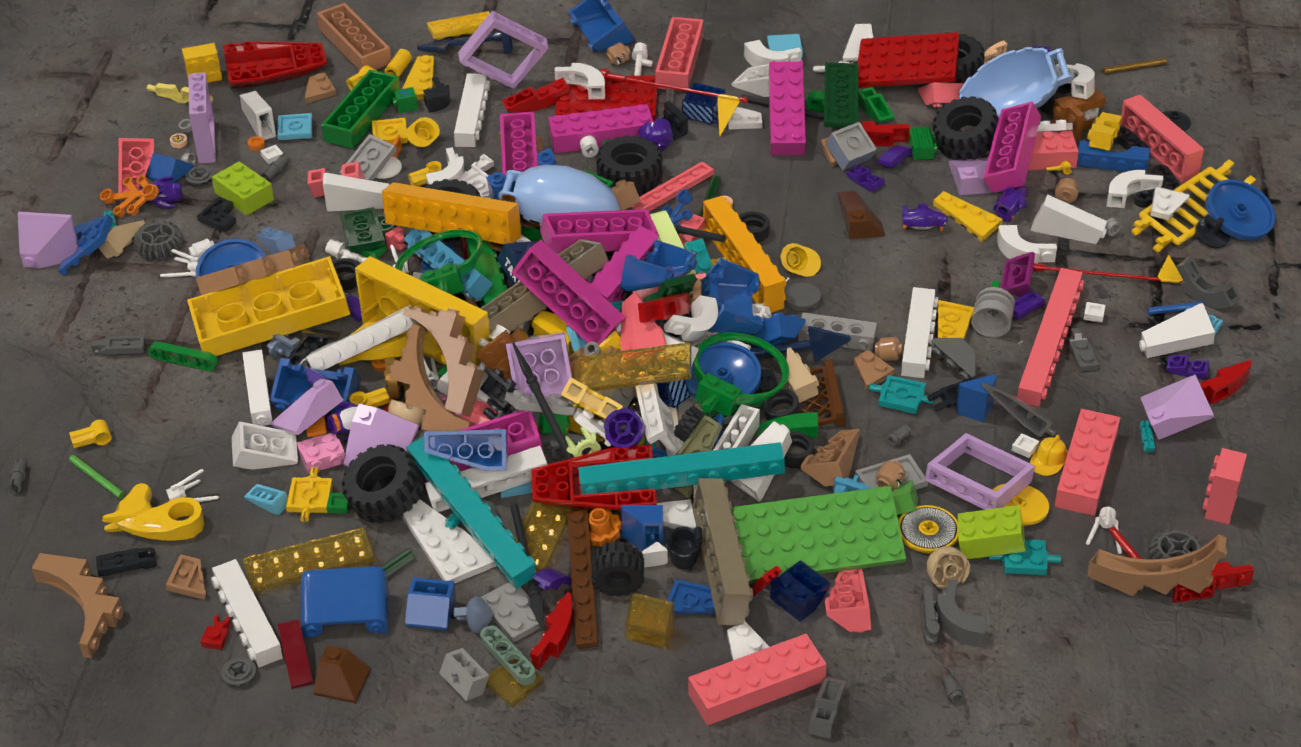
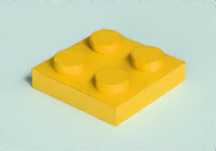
M406 118L372 121L373 136L392 144L397 135H400L401 144L408 143L406 137Z

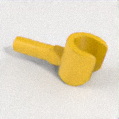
M1063 161L1060 165L1046 167V171L1062 170L1067 175L1072 172L1070 169L1072 166L1068 161Z

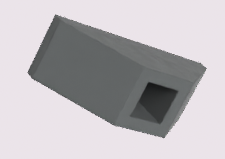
M934 338L931 340L932 352L937 357H942L946 360L945 363L952 370L955 368L963 380L968 379L971 381L976 379L975 349L962 338Z

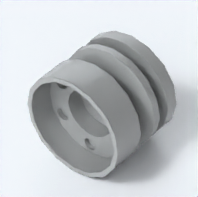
M989 287L980 291L976 296L971 323L973 328L979 334L986 337H1001L1006 334L1011 327L1015 307L1013 296L1008 291L998 287Z

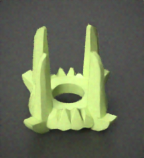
M582 426L580 429L586 439H581V442L578 441V445H575L568 436H565L569 446L567 451L573 454V457L582 456V451L588 447L591 448L589 453L601 451V446L596 441V434L592 432L590 434Z

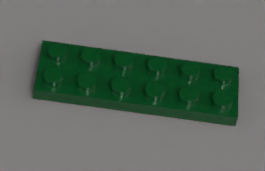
M825 62L824 127L845 128L858 122V63Z

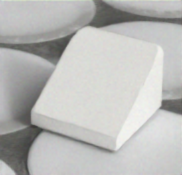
M655 542L642 551L644 568L668 563V551L659 542Z

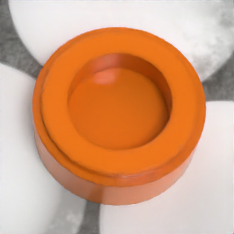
M260 136L251 137L248 140V148L251 151L264 149V138Z

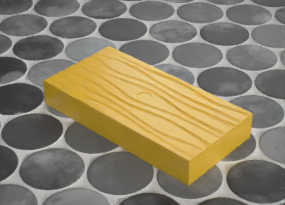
M330 256L187 300L201 349L215 356L274 339L273 335L275 334L287 335L350 315L346 297Z
M371 256L355 268L363 324L370 321L376 323L411 305L412 309L414 306L424 309L426 314H429L430 311L439 313L440 309L448 311V308L460 311L459 315L466 317L460 336L469 338L468 342L475 344L470 361L475 365H480L481 360L476 356V353L483 347L479 345V340L484 338L489 342L491 341L488 338L490 335L488 312ZM426 328L423 341V355L429 358L433 357L435 361L446 365L441 347Z

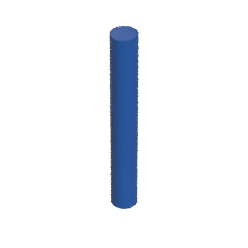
M1203 302L1147 308V314L1154 315L1186 311L1188 307L1192 308Z

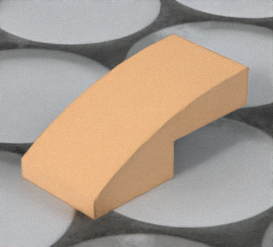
M1004 40L994 44L985 51L984 64L1007 52V43Z

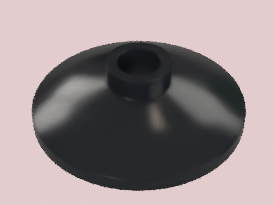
M1173 110L1162 112L1183 131L1187 130L1191 125L1190 118L1182 112Z

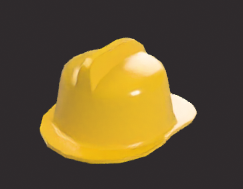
M422 117L407 128L406 137L413 145L426 147L438 137L440 129L434 120Z
M791 243L787 244L781 252V263L789 272L810 277L815 275L821 267L819 255L808 247Z
M1056 435L1055 438L1048 437L1041 441L1030 460V464L1035 466V473L1043 476H1052L1061 470L1065 464L1068 450L1065 443L1060 440V436Z

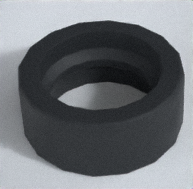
M752 211L739 216L742 223L744 222L746 226L757 225L761 227L753 230L748 229L753 234L757 243L764 241L769 236L770 222L766 215Z
M349 258L334 260L332 263L337 274L341 272L353 273L346 277H338L343 291L355 288L357 286L355 268L359 263Z
M781 389L769 399L764 400L762 404L767 421L801 413L798 396L790 390ZM789 403L792 405L783 412L771 411L778 404Z
M790 432L792 439L790 446H799L806 451L801 454L787 452L784 456L785 467L801 468L803 461L808 455L814 456V442L811 437L804 433Z

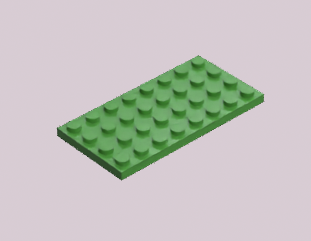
M891 486L731 507V515L735 517L734 527L738 530V543L742 545L741 556L745 558L746 562L745 572L749 574V584L756 583L762 575L775 566H779L782 570L775 579L780 580L906 563V555Z

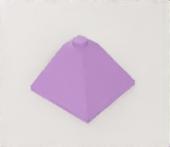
M988 158L949 161L959 195L992 193L983 178Z
M18 212L19 252L23 267L44 268L61 264L64 259L76 252L78 239L72 215Z
M565 332L514 342L531 367L533 375L537 377L536 381L539 382L544 396H550V394L561 395L570 377L572 378ZM508 343L506 348L512 380L517 383L515 387L520 391H524L525 394H532L529 384L526 383L527 379L522 373L512 343Z
M1196 375L1140 397L1158 440L1214 418Z
M320 379L270 424L272 427L299 435L341 403L343 398L332 381Z
M359 404L352 420L343 465L350 467L349 463L352 459L355 460L360 452L364 453L367 451V448H375L380 444L400 446L407 451L406 447L413 443L419 426L379 408Z

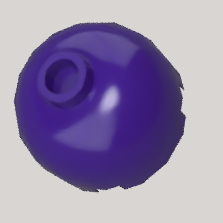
M655 119L656 122L650 123V121L646 122L639 129V138L644 137L648 141L651 140L659 147L660 151H663L670 145L673 139V129L670 122L666 119Z
M628 408L612 411L604 423L606 439L611 445L618 448L636 446L642 441L645 434L643 419L637 412Z

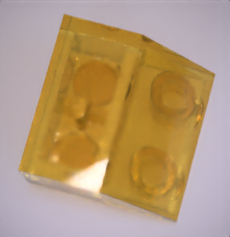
M633 593L625 624L626 640L667 650L674 633V603Z

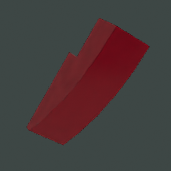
M299 619L277 624L291 689L313 684Z

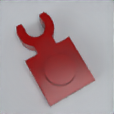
M215 615L213 618L214 626H207L200 642L201 647L222 650L229 635L228 628L231 622L229 616L226 617L225 621L220 622L219 615Z

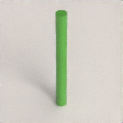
M70 456L69 461L119 499L124 498L125 493L77 456Z

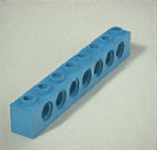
M412 228L404 240L409 243L407 247L410 248L415 243L432 234L429 231ZM440 240L428 244L415 252L416 255L435 270L440 269L446 264L452 265L456 263L458 266L465 262V260ZM473 268L462 277L465 290L462 293L470 299L474 297L480 301L493 283Z

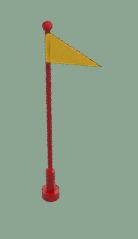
M602 68L600 70L606 83L609 80L629 81L718 97L719 136L723 133L739 102L742 101L744 104L748 102L747 97L739 98L631 79L624 75L612 74L609 69Z
M1169 255L1157 277L1068 269L1091 275L1179 284L1183 281ZM1034 263L1033 271H1060V268Z

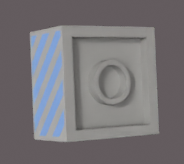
M860 122L832 132L825 143L842 171L870 160L877 150Z

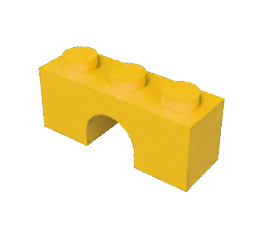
M1102 112L1099 117H1096L1095 123H1093L1087 140H1090L1089 146L1110 151L1113 140L1120 131L1122 116Z
M571 377L561 393V397L583 409L589 410L603 420H606L612 411L623 408V405L588 388V386Z

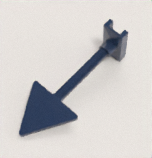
M502 31L489 34L483 41H502L505 54L511 53V49H513L511 36ZM451 36L443 40L419 45L417 49L446 51L451 45H464L470 37L453 40Z
M808 326L810 340L774 347L781 353L787 352L789 347L793 351L812 349L814 361L817 362L849 342L851 336ZM750 348V351L756 357L771 355L763 348Z

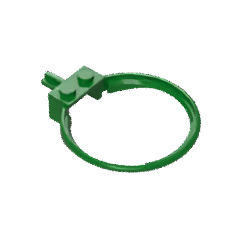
M456 229L440 232L426 237L408 248L398 258L395 268L402 271L405 262L411 255L438 240L451 237L471 238L476 242L477 249L465 262L458 266L456 263L452 265L446 264L440 269L428 270L420 275L421 278H419V280L453 295L465 291L462 277L470 272L478 262L483 241L480 235L472 230Z
M737 332L719 333L704 339L697 346L699 350L693 362L694 374L699 382L695 401L702 404L700 408L703 409L705 414L715 410L730 417L738 404H756L767 400L778 393L788 381L789 366L783 354L772 344L756 336ZM727 340L744 341L768 351L779 363L782 376L780 383L771 391L760 394L741 393L742 389L709 373L705 375L700 366V358L704 350L714 343Z

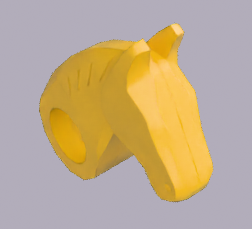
M370 321L363 324L359 329H357L352 334L374 324L375 322ZM408 330L337 364L345 365L360 360L377 361L385 360V358L402 357V350L408 340Z
M143 483L135 485L130 493L119 502L116 511L104 515L102 519L103 522L111 523L104 527L106 532L126 531L143 538L166 541L194 538L203 530L205 524L200 503L193 498L179 497L152 508L150 505L152 490L147 484ZM183 516H189V518L186 519V520H182V521H177V520H176V519H178V518H180V517H183Z

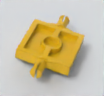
M314 467L311 468L310 476L292 478L286 509L287 512H301L300 520L302 522L309 521L310 513H327L326 507L329 493H332L333 479L318 477L319 469L315 467V470Z

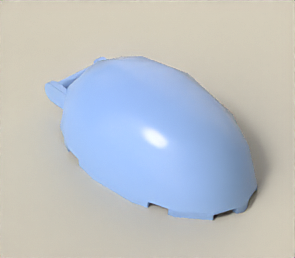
M1024 47L1025 49L1003 53L983 64L974 76L966 80L959 91V99L965 96L966 98H970V96H975L977 99L979 97L983 98L995 107L999 119L1001 109L1032 101L1036 108H1039L1055 94L1059 86L1070 82L1073 77L1067 68L1062 48L1048 52L1044 48ZM1055 58L1058 59L1063 76L1059 77L1058 70L1053 60Z
M546 164L531 167L523 172L508 170L505 184L498 195L500 200L502 195L505 194L514 196L516 198L515 203L519 204V213L523 215V218L528 221L531 219L540 222V226L543 214L620 210L615 194L610 187L591 174L564 165ZM516 181L514 192H509L512 182Z

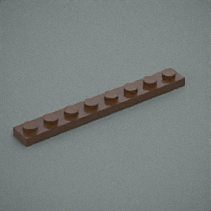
M585 509L567 512L575 636L578 650L599 646L595 589L591 581L592 549L589 513Z

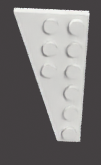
M420 499L417 504L414 503L412 505V510L406 511L403 514L402 519L443 581L457 583L497 566L474 537L458 526L452 530L449 527L446 528L445 520L447 518Z

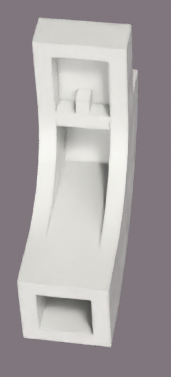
M760 40L744 43V57L753 67L767 65L769 61H801L802 59L800 48L772 51L765 48Z
M572 63L571 67H555V80L564 78L567 84H577L585 87L588 90V99H605L604 77L596 68L581 63Z
M1058 63L1056 65V68L1058 70L1059 77L1063 76V74ZM1077 63L1074 66L1066 64L1069 73L1073 77L1068 82L1072 84V96L1088 99L1095 92L1094 71L1083 64Z
M453 147L446 148L448 166L441 171L427 173V184H432L433 181L437 180L443 181V179H458L465 172L463 156L458 157V154L454 153Z
M1132 170L1119 174L1110 183L1107 207L1125 208L1127 196L1139 191L1162 187L1163 176L1146 175L1145 170Z
M999 225L998 246L1008 259L1033 251L1035 253L1034 263L1055 262L1056 244L1030 243L1019 236L1017 225Z
M700 295L690 305L692 318L673 315L664 324L665 332L681 334L683 341L698 340L717 320L718 306L716 298Z

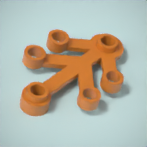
M140 175L136 182L143 189L138 190L134 185L135 181L128 176L124 178L123 185L130 192L114 193L111 189H105L101 192L100 199L105 204H113L116 200L126 199L113 209V214L120 218L125 214V208H127V212L131 216H135L138 214L139 207L146 201L154 200L158 196L159 188L156 185L149 184V179L145 175Z

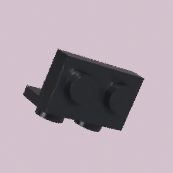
M487 367L485 370L490 375L480 389L499 406L508 411L512 405L505 400L506 392L513 393L514 390H519L515 387L517 383L508 377L505 379L503 377L505 373L495 367L493 370Z

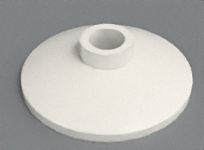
M391 157L375 178L386 179L396 176L402 169L401 162L397 158Z

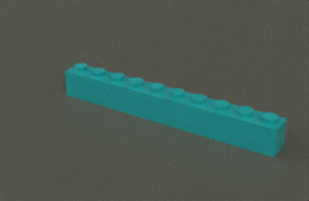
M424 436L408 445L406 449L421 473L514 588L518 589L532 580L533 574L536 573L535 567L537 566L531 556L527 557L525 555L526 552L521 543H516L511 531L503 528L504 525L498 516L494 517L492 515L493 512L488 503L483 504L478 491H473L468 479L460 476L461 473L455 464L451 465V461L425 453Z
M781 442L578 467L582 495L644 489L658 490L697 485L699 478L729 481L785 474Z

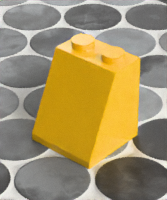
M539 312L532 320L533 336L565 332L569 357L574 353L566 329L568 325L555 313Z

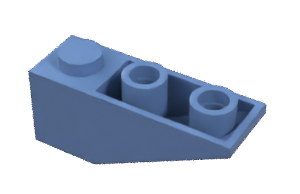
M267 227L256 235L272 254L296 247L292 234L284 232V230L280 231Z

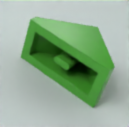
M910 480L892 491L897 515L916 511L919 498L914 483Z

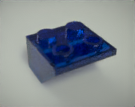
M800 560L770 582V599L801 622L817 609L831 583Z

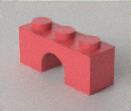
M359 162L342 165V176L365 179ZM325 168L308 171V186L314 198L325 196L323 188L324 173H327Z

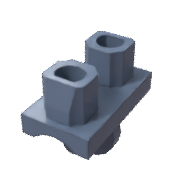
M275 334L273 335L274 339L269 340L267 347L269 348V354L273 357H277L280 354L289 357L291 351L300 342V339L295 337L290 340L288 334L283 336Z

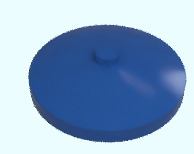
M1223 180L1216 183L1206 196L1205 203L1208 214L1215 221L1219 217L1223 218L1225 222L1220 229L1234 238L1246 241L1259 240L1265 237L1274 226L1275 211L1271 202L1259 189L1251 184L1240 180Z
M244 239L223 240L212 245L202 254L197 263L196 278L259 259L266 255L258 245Z
M718 342L707 347L701 355L700 366L705 375L709 373L742 389L741 393L754 394L757 391L761 382V367L757 357L749 349L735 343ZM685 365L683 371L684 384H686L688 393L695 399L699 382L694 374L693 365L692 367Z

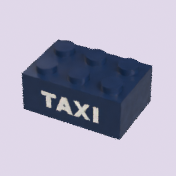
M536 241L504 244L497 259L512 286L519 282V280L511 272L529 248L537 243Z

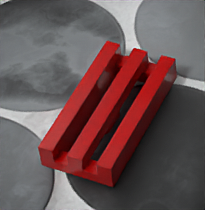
M775 566L766 572L751 587L753 597L777 578L782 572L779 566Z

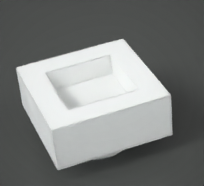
M276 145L260 151L262 158L268 164L276 161L283 154Z
M1087 302L1084 320L1103 322L1105 305Z
M1021 433L1013 443L1011 451L1030 458L1039 447V441Z

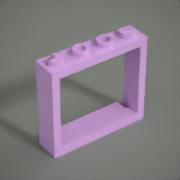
M491 11L458 54L462 65L468 66L476 72L483 73L490 79L497 80L503 85L514 89L548 50V43L545 37ZM494 28L534 47L512 75L472 56Z
M206 73L189 74V117L198 163L216 162L215 120Z
M966 433L928 463L925 481L984 510L1005 506L1032 482L1035 466ZM965 452L1014 477L996 492L946 467Z

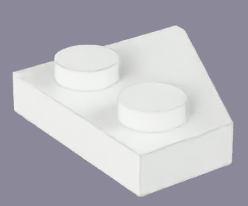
M740 107L735 109L728 122V129L762 128L760 112Z
M1056 120V124H1050V121H1040L1037 132L1073 130V124L1066 123V120Z
M1155 187L1150 216L1169 220L1173 213L1177 212L1181 205L1188 201L1190 195Z
M577 408L574 412L575 421L590 433L592 432L605 438L604 444L610 447L611 444L605 437V420H598L587 409Z
M691 499L657 503V505H663V526H668L672 529L689 527L694 530L696 523Z
M745 621L744 624L736 625L727 630L733 660L769 647Z

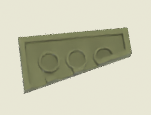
M705 415L676 455L712 451L722 429L720 423ZM694 485L673 487L671 489L690 499Z

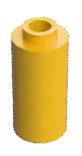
M405 49L398 50L385 68L384 73L400 77L412 60L411 53Z

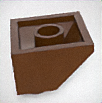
M327 645L319 661L314 695L356 703L371 668L348 649Z

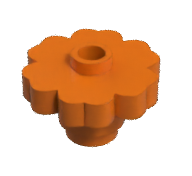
M601 508L594 509L589 513L592 546L602 547L606 543L615 542L620 537L622 523L618 515H612L611 510Z

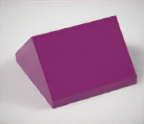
M1033 251L1006 260L1001 288L1008 291L1011 295L1023 296L1029 293L1035 262V253Z

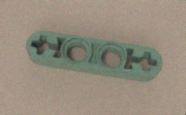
M487 626L481 630L482 644L519 684L530 685L536 680L534 666L497 627ZM501 646L507 647L505 651H497ZM512 659L519 660L516 664L508 663Z

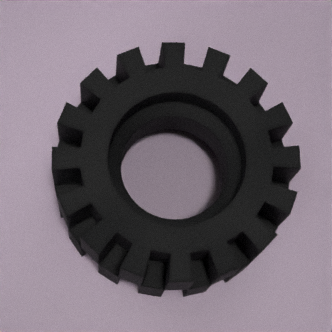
M691 406L689 410L685 411V414L681 416V420L679 419L678 424L675 426L674 436L685 443L705 415L707 416V414L695 406Z

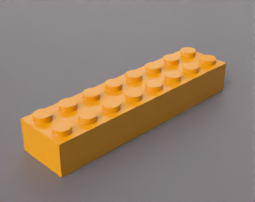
M394 182L382 190L386 224L437 233L456 229L472 230L480 235L482 241L499 244L514 243L521 237L518 203Z
M724 196L703 201V217L706 218V231L726 236L725 242L711 240L723 258L725 257L726 260L759 274L760 288L751 296L754 302L758 304L764 303L765 306L770 308L771 313L784 309V301L786 300L784 293L786 280L784 276L780 275L776 265H773L770 261L768 254L764 253L761 245L756 242L753 234L748 231L746 224L742 223L738 213L732 209L730 202H727Z

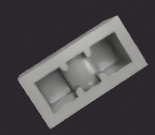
M463 648L445 655L440 675L466 701L483 695L489 674Z

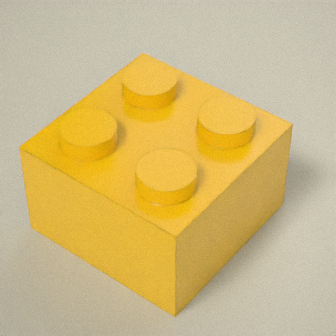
M215 43L182 48L188 81L189 74L206 73L207 83L222 81Z

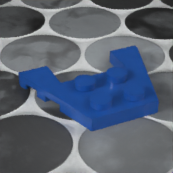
M109 214L75 227L78 247L74 254L62 261L58 270L59 273L63 276L68 273L67 269L71 265H78L84 254L90 255L105 242L113 222V218Z

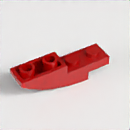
M561 78L535 91L532 87H529L501 101L507 112H531L556 104V98L570 92V88L564 78Z
M874 121L860 122L875 146H893V142H909V124L875 125Z
M681 293L638 303L640 323L670 319L673 315L681 316L691 312L689 293Z
M1248 360L1217 370L1215 378L1200 382L1199 384L1207 401L1210 404L1217 403L1240 389L1249 377L1252 361Z
M1228 561L1216 563L1215 568L1211 572L1213 580L1209 587H1205L1201 593H1198L1178 584L1174 586L1172 602L1207 599L1214 597L1215 590L1251 585L1254 569L1251 564L1231 567Z
M569 592L566 593L563 599H559L554 611L547 615L545 619L546 631L543 633L538 645L533 646L530 652L532 665L537 670L542 668L550 656L558 659L569 640L573 625L572 596Z

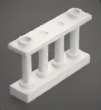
M650 376L635 385L642 419L645 424L646 439L650 444L660 440L666 447L668 456L676 455L684 444L683 441L674 436L675 426L679 421L677 406L670 407L669 405L674 403L666 405L660 399L656 380Z

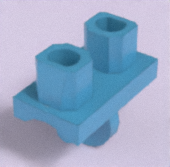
M855 474L853 479L847 477L844 479L836 476L833 493L871 489V487L859 482L860 476Z

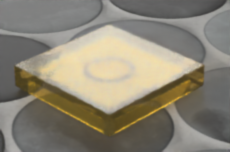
M512 659L508 663L516 664L519 660ZM500 665L489 673L486 687L513 708L544 683V677L535 671L536 680L530 685H521Z

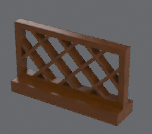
M832 359L825 360V366L809 369L812 376L823 373L817 380L819 385L825 389L822 392L818 391V395H816L817 397L813 401L807 399L801 402L800 405L802 403L809 405L805 410L801 408V413H811L810 411L815 407L819 409L818 426L837 423L838 427H843L846 424ZM821 399L828 401L824 406L818 404ZM825 412L832 415V417L822 418L821 416Z

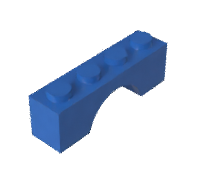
M1080 140L1077 159V166L1122 172L1145 170V174L1147 173L1150 148L1132 146L1124 152H1110L1090 147V141Z

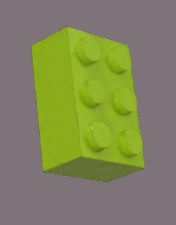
M240 161L212 176L215 194L232 201L234 207L246 216L274 200L272 184Z
M1020 505L959 513L958 541L960 550L966 558L973 559L1025 552L1024 522Z

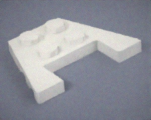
M483 154L480 156V160L474 162L471 165L472 168L469 171H465L457 180L466 181L467 184L470 183L479 191L481 197L490 198L486 179L489 175L484 171L494 167V161Z

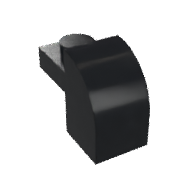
M438 77L432 78L433 88L423 90L424 104L429 113L445 109L451 101L449 85L441 83Z

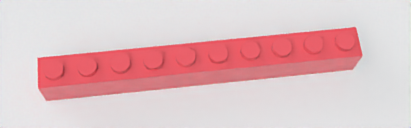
M1060 268L1018 387L1017 398L1027 404L1040 407L1042 399L1046 400L1048 392L1046 387H1050L1052 376L1050 375L1055 373V362L1059 361L1061 353L1059 350H1062L1065 339L1063 338H1067L1069 330L1067 326H1071L1073 315L1071 314H1075L1076 303L1079 302L1081 294L1079 291H1082L1085 281L1081 280L1083 272Z

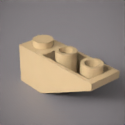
M144 220L110 228L105 242L98 247L107 259L113 256L118 257L124 252L123 248L133 241L132 238L135 236V232L139 231V228L145 224Z
M791 347L787 348V363L789 366L788 388L798 396L799 403L818 395L817 386H819V382L815 375L812 376L810 374L807 364L802 363L800 355L794 353Z

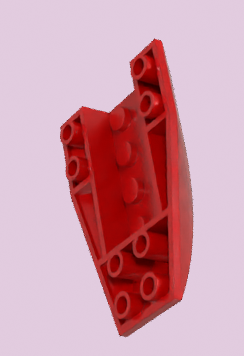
M246 41L244 43L223 45L230 89L291 80L311 73L327 64L322 43Z
M649 444L637 445L631 448L613 447L531 469L533 502L548 506L587 510L597 508L621 510V505H657L655 489L582 495L578 468L653 458L652 446Z

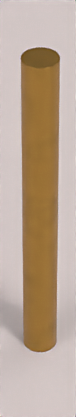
M1166 58L1105 67L1103 68V74L1165 65L1167 60Z

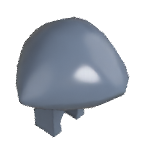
M479 596L472 597L467 607L454 608V617H457L458 621L467 620L468 627L476 635L480 634L481 630L490 624L493 615L489 604Z

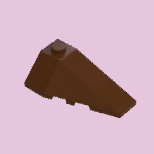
M855 191L838 192V199L849 239L885 236L882 222Z

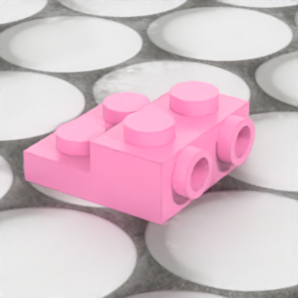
M328 433L297 442L298 451L308 474H310L312 467H314V470L317 467L320 471L344 463L345 452L336 434Z

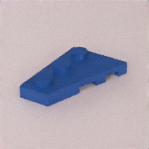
M678 579L675 580L664 606V614L715 613L709 586Z

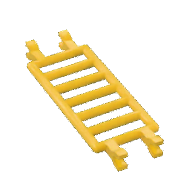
M1227 160L1217 170L1213 167H1208L1173 191L1183 193L1188 189L1206 202L1207 194L1196 187L1195 184L1200 182L1211 190L1215 184L1205 177L1211 175L1219 182L1228 180L1225 175L1231 173L1230 168L1235 163ZM1250 175L1244 182L1252 185L1256 179ZM1189 197L1186 204L1205 217L1208 214L1207 210ZM1152 205L1139 213L1141 220L1135 221L1134 225L1136 227L1131 230V233L1135 236H1138L1148 226H1152L1160 232L1163 237H1158L1155 241L1157 244L1153 246V250L1159 253L1171 242L1175 245H1180L1196 234L1195 227L1199 220L1182 207L1176 213L1194 226L1189 230L1173 217L1169 220L1164 219L1182 233L1181 236L1177 237L1149 216Z

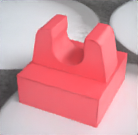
M397 226L385 234L386 247L390 251H392L390 245H393L398 250L406 247L404 244V232L401 227Z

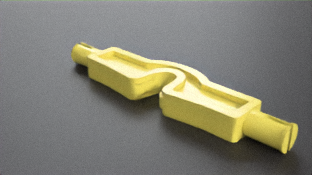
M158 83L156 86L147 85V91L156 92L157 96L171 98L178 103L189 102L188 87H183L179 93L176 85Z

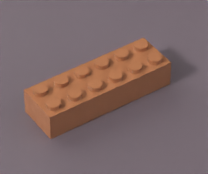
M346 3L317 13L319 30L359 71L365 65H369L375 70L388 66L391 61L390 47Z

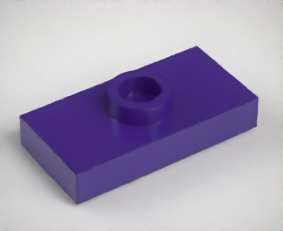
M1032 290L1015 300L1013 317L1018 320L1044 306L1046 300Z

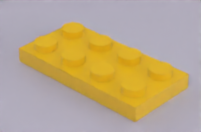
M487 11L427 22V28L433 39L443 40L445 37L450 36L459 37L461 34L466 33L473 34L490 13Z

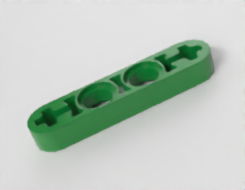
M155 341L148 349V354L155 360L204 371H213L219 362L218 358L212 353Z

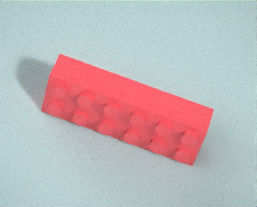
M672 17L655 71V83L689 89L704 37V20ZM657 87V88L663 89V90H666V89H667V88H663V87Z
M1137 95L1123 100L1121 126L1127 127L1150 147V155L1162 165L1168 166L1174 176L1182 183L1200 173L1204 153L1202 146L1143 96Z
M1081 409L1057 488L1054 507L1095 516L1117 438L1120 417Z
M803 634L688 677V695L708 726L823 682L826 677L827 664L808 635Z

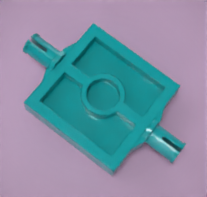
M888 375L883 385L870 383L869 391L880 393L878 406L916 414L922 402L932 405L935 400L929 401L927 399L928 395H924L926 383Z
M1025 539V552L989 556V560H1001L1004 565V573L1047 575L1048 563L1061 564V555L1048 554L1045 540Z

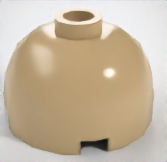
M391 399L388 407V413L415 423L419 427L422 426L421 418L426 413L425 409Z
M951 546L940 547L930 554L926 570L930 580L938 588L943 589V587L948 588L949 579L957 580V584L960 581L963 583L969 574L970 563L966 556L957 548Z

